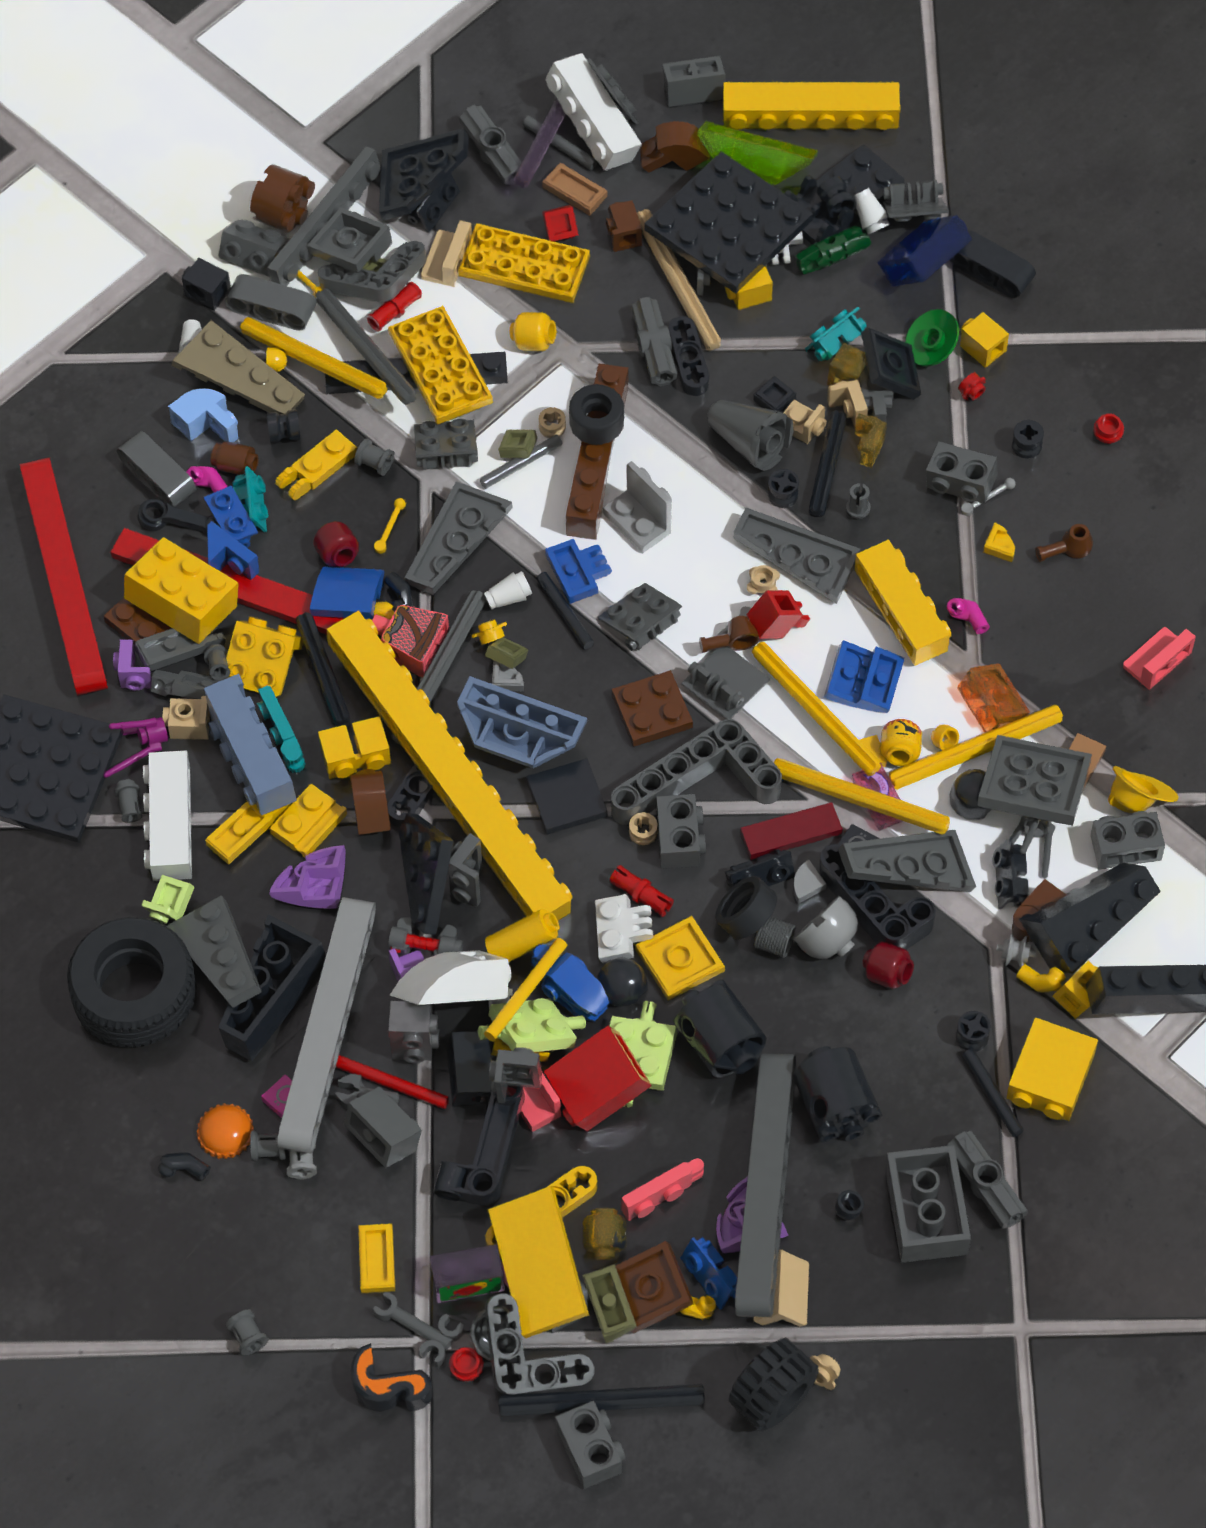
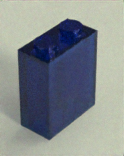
M957 215L925 220L877 263L892 286L924 282L973 239L968 233L966 224Z

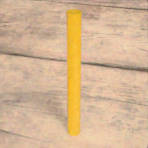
M557 938L486 1029L484 1036L488 1040H496L565 950L567 943L563 939Z

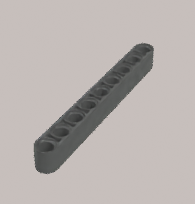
M761 1053L736 1286L735 1308L737 1316L772 1317L795 1093V1081L793 1078L794 1071L797 1068L795 1054Z

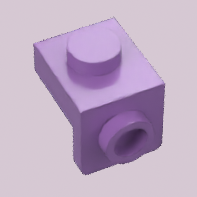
M120 640L119 652H114L113 667L114 671H118L121 688L134 691L151 688L152 676L150 668L135 667L136 653L133 640Z

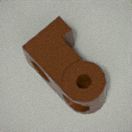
M1044 879L1013 914V936L1019 941H1022L1027 936L1026 943L1032 942L1019 919L1027 914L1032 915L1038 912L1042 906L1049 902H1056L1067 896V894Z

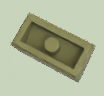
M615 1264L583 1275L584 1283L605 1343L613 1342L635 1329L637 1326Z

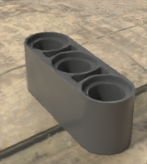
M240 274L236 276L225 299V304L235 313L300 331L306 328L317 301L308 292L250 275Z
M140 431L117 448L116 451L122 463L164 504L168 503L176 507L197 491L196 485L188 473L145 432Z

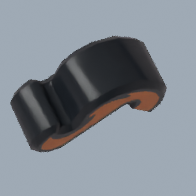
M371 1343L362 1346L354 1355L351 1363L352 1384L358 1401L367 1409L376 1411L389 1410L405 1399L407 1410L416 1411L425 1408L430 1403L433 1394L430 1377L423 1370L375 1375Z

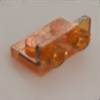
M1000 663L970 668L957 686L958 691L984 733L998 728L1000 724L1013 722L1030 713Z

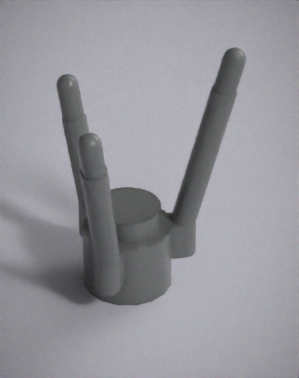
M1022 816L1019 825L1010 836L1014 845L1025 829L1027 834L1020 849V853L1025 854L1033 837L1040 838L1044 834L1042 877L1047 878L1052 836L1056 827L1051 823L1052 821Z

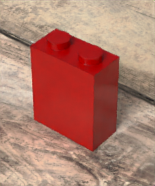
M606 1026L544 1071L550 1081L549 1084L565 1106L562 1112L567 1121L573 1127L577 1125L586 1131L595 1127L652 1086L621 1034L610 1026Z

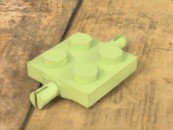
M538 998L525 1001L497 1038L505 1042L511 1051L519 1047L531 1049L533 1052L570 1049L575 1047L577 1038L572 1030L585 1029L586 1020L583 1015L574 1017L563 1016L550 998ZM506 1003L490 1005L489 1017L492 1021ZM490 1025L478 1027L480 1040L487 1039L484 1036V1032Z
M644 1001L640 1018L628 1019L612 1016L610 1027L618 1031L651 1083L652 1086L649 1089L663 1091L677 1036V1027L654 1022L653 1017L657 1005L651 1001L649 1005L648 1001ZM633 1100L627 1103L628 1108L632 1107Z

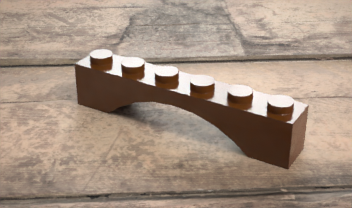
M598 363L594 384L613 388L621 395L625 407L628 393V368ZM597 410L587 414L588 417L596 419L608 415L603 411ZM615 439L602 445L581 442L566 511V536L597 540Z

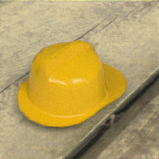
M1114 766L1112 769L1116 777L1111 786L1108 802L1113 807L1127 813L1146 811L1157 800L1165 802H1176L1178 800V794L1170 786L1153 777L1129 772L1118 766Z

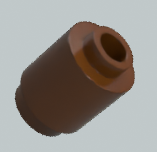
M228 441L223 443L217 442L211 453L212 466L217 467L218 471L235 475H245L246 466L255 472L259 462V456L255 454L254 447Z

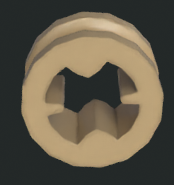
M555 407L544 409L539 415L540 433L547 438L556 434L560 437L564 434L566 430V416L564 412ZM554 420H557V421H558V425L555 424V423H552V422H553Z
M646 812L635 814L629 822V835L632 841L639 845H648L654 842L658 834L656 818ZM642 824L649 825V832L645 830V833H639L638 825L640 828H642Z

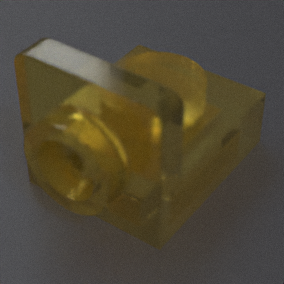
M844 342L830 364L827 385L831 386L843 380L848 381L850 378L857 380L867 365L865 352Z
M858 414L855 434L861 437L858 445V451L862 452L861 464L872 468L885 442L887 423L874 416Z

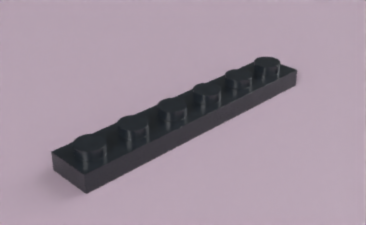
M506 351L470 354L486 385L508 383ZM389 358L414 389H418L403 359ZM366 360L342 361L383 381ZM325 374L326 394L362 392Z

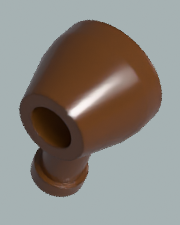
M1075 524L1065 532L1062 541L1043 547L1038 546L1035 548V553L1039 562L1062 553L1071 558H1084L1092 550L1093 539L1085 525Z
M737 616L728 622L727 634L708 638L700 637L699 645L702 653L727 646L732 650L742 651L755 646L760 638L756 628L746 616Z

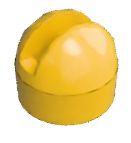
M267 347L266 364L276 372L282 371L286 367L287 356L281 349Z
M940 724L931 733L932 743L941 750L950 748L958 744L959 732L950 725Z

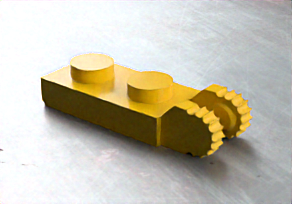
M336 429L292 464L291 467H287L281 472L275 483L280 489H283L297 478H300L289 489L288 494L293 500H298L309 490H314L355 457L357 447Z
M247 801L206 838V846L229 865L275 823L274 821H277L290 807V804L261 816L256 805L250 806Z

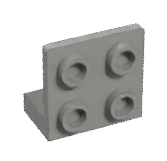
M631 461L626 465L627 490L603 507V514L642 553H645L671 534L672 498L663 487L659 488L652 481L646 469L643 467L639 468Z

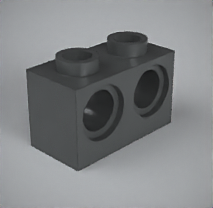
M938 442L926 469L927 488L937 493H947L961 497L966 501H978L984 504L998 476L997 457L943 442Z
M695 794L657 796L656 813L661 868L700 866V854H706L705 834L698 833V825H703L702 806H696ZM681 814L685 815L686 818L676 819L674 816ZM686 843L689 846L685 848H680L676 846V844Z
M1137 811L1129 816H1104L1093 821L1090 837L1098 870L1114 868L1121 863L1141 864L1162 861L1165 842L1157 812ZM1138 833H1144V834L1148 835L1149 837H1148V838H1141V837H1139L1137 834H1138ZM1105 838H1114L1118 842H1108Z
M591 1401L555 1417L556 1430L583 1489L622 1473V1460L626 1459L620 1442L618 1440L612 1441L608 1430L611 1429V1424L604 1409L598 1411L595 1402ZM583 1423L594 1427L591 1432L586 1434L576 1430L577 1426ZM595 1454H603L608 1460L602 1464H595L590 1458Z

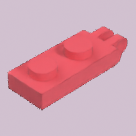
M696 1158L690 1162H683L621 1197V1211L627 1220L630 1221L635 1217L643 1218L649 1215L656 1205L665 1200L671 1202L680 1197L685 1189L703 1176V1161Z

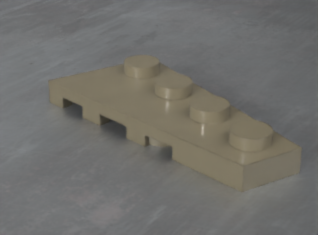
M212 320L172 360L171 366L179 370L183 368L195 374L196 378L204 382H213L223 387V391L231 395L238 394L248 399L250 404L267 412L285 414L288 410H294L304 400L305 394Z

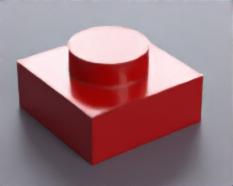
M568 205L542 212L549 241H557L579 235L573 206Z

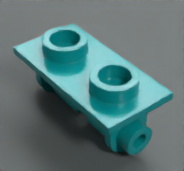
M859 307L850 313L846 309L832 319L834 325L828 330L824 326L819 328L810 336L812 342L805 350L807 351L813 346L816 349L814 354L819 361L829 360L844 348L838 337H841L846 345H848L860 336L867 326L862 318L857 319L854 315L859 310Z
M246 466L245 475H237L232 483L233 489L241 503H245L243 506L255 527L258 526L265 533L267 532L266 519L268 518V510L264 504L263 493L266 492L265 483L260 475L257 476Z

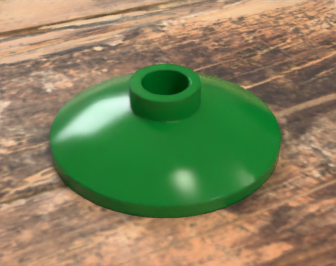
M942 309L930 310L919 316L911 325L906 336V343L912 345L915 363L920 366L929 367L944 361L952 353L958 342V322L951 313Z

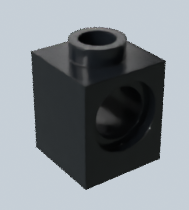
M199 257L192 266H188L182 275L185 296L214 311L231 289L229 272Z

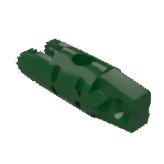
M858 226L846 229L813 244L795 255L798 270L802 274H807L824 269L867 249L872 244V240H870L871 238L868 235L863 234L862 229Z

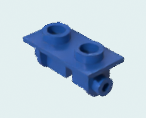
M232 485L203 497L219 527L248 548L250 546V536L258 534V531Z
M694 1237L691 1238L680 1258L688 1271L695 1276L704 1288L706 1294L715 1300L719 1309H722L730 1295L733 1299L736 1298L737 1276L729 1266L720 1270L717 1268V1266L724 1262V1259L714 1248L711 1241H706L704 1238L696 1241Z

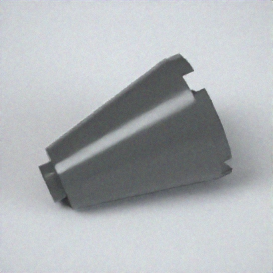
M724 399L713 403L708 410L709 426L749 463L760 470L771 469L782 459L779 453L783 446L788 448L794 432L793 421L783 412Z

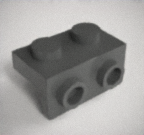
M236 220L222 231L218 257L270 277L267 267L288 243L290 238L281 236L278 231L265 230L254 226V223L251 221Z
M470 833L463 842L459 841L451 852L448 868L450 892L456 900L463 904L470 903L477 907L481 902L479 874L483 870L481 839Z
M521 1047L515 1048L513 1051L498 1050L497 1061L491 1060L489 1069V1081H492L491 1092H496L498 1103H505L507 1085L541 1088L542 1071L539 1053H534L531 1049Z

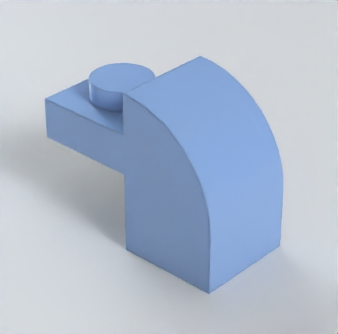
M195 389L185 393L168 406L171 423L190 441L194 440L209 427L224 441L234 443L239 439L237 431L238 421L227 410L225 396L216 390Z

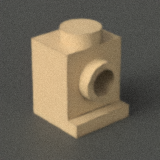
M201 696V699H170V707H164L162 715L164 724L168 727L170 739L208 740L209 728L207 723L210 722V712L206 696Z

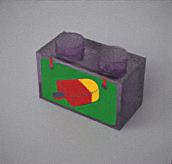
M497 1244L430 1256L437 1303L505 1291Z

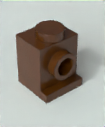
M633 200L616 202L609 205L608 212L610 218H606L605 221L608 234L612 236L613 252L642 246V226Z

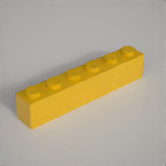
M724 82L723 128L737 130L743 128L766 130L899 129V82Z

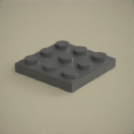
M997 735L979 793L977 806L1073 826L1091 764L1092 754Z

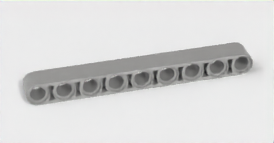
M345 897L341 900L281 1120L277 1141L278 1148L312 1153L314 1150L375 919V902Z

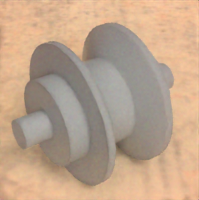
M1011 933L1010 940L1005 939L1004 945L997 944L996 951L1002 952V958L1006 959L1005 966L1011 960L1018 961L1021 968L1023 962L1028 963V957H1035L1036 951L1030 950L1031 943H1026L1027 936L1020 942L1015 941Z

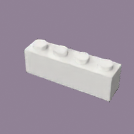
M580 53L553 62L545 79L548 88L561 103L563 111L574 123L578 134L587 143L595 160L600 163L604 171L632 162L642 144L584 55Z
M187 750L149 753V765H143L144 784H149V793L143 794L144 812H149V821H144L145 841H150V850H144L145 869H151L153 881H160L162 875L178 880L192 879L191 791Z

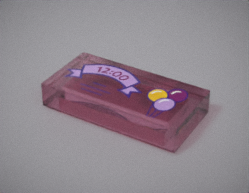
M882 764L880 770L872 776H868L863 770L852 774L851 780L853 784L900 799ZM867 809L879 831L903 822L902 820Z

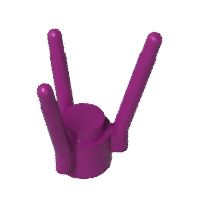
M162 717L109 724L110 729H123V736L137 733L141 745L147 744L148 747L107 770L104 777H110L149 755V753L162 750L161 743L168 741L167 730Z

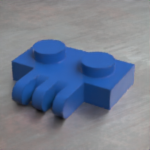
M573 538L545 549V556L569 604L598 594V586L595 580L611 574L612 569L609 564H606L607 559L604 554H601L602 549L600 545H593L579 550Z

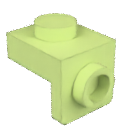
M162 875L152 901L143 900L141 906L150 912L149 918L164 924H167L168 920L176 921L183 917L195 887L190 883Z

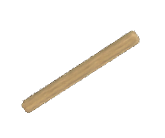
M648 209L637 212L642 226V233L686 314L694 321L698 336L708 351L718 349L721 346V339L673 251L644 231V223L653 216Z

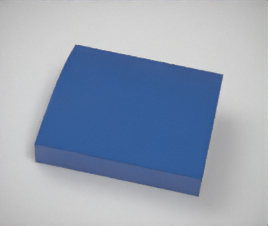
M322 567L311 599V615L346 618L359 610L365 619H373L376 599H380L384 570Z
M843 640L838 647L823 698L863 710L888 713L905 658L877 646L873 651Z

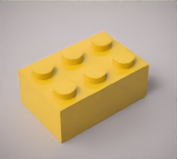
M163 537L124 574V599L200 644L237 607L238 582Z

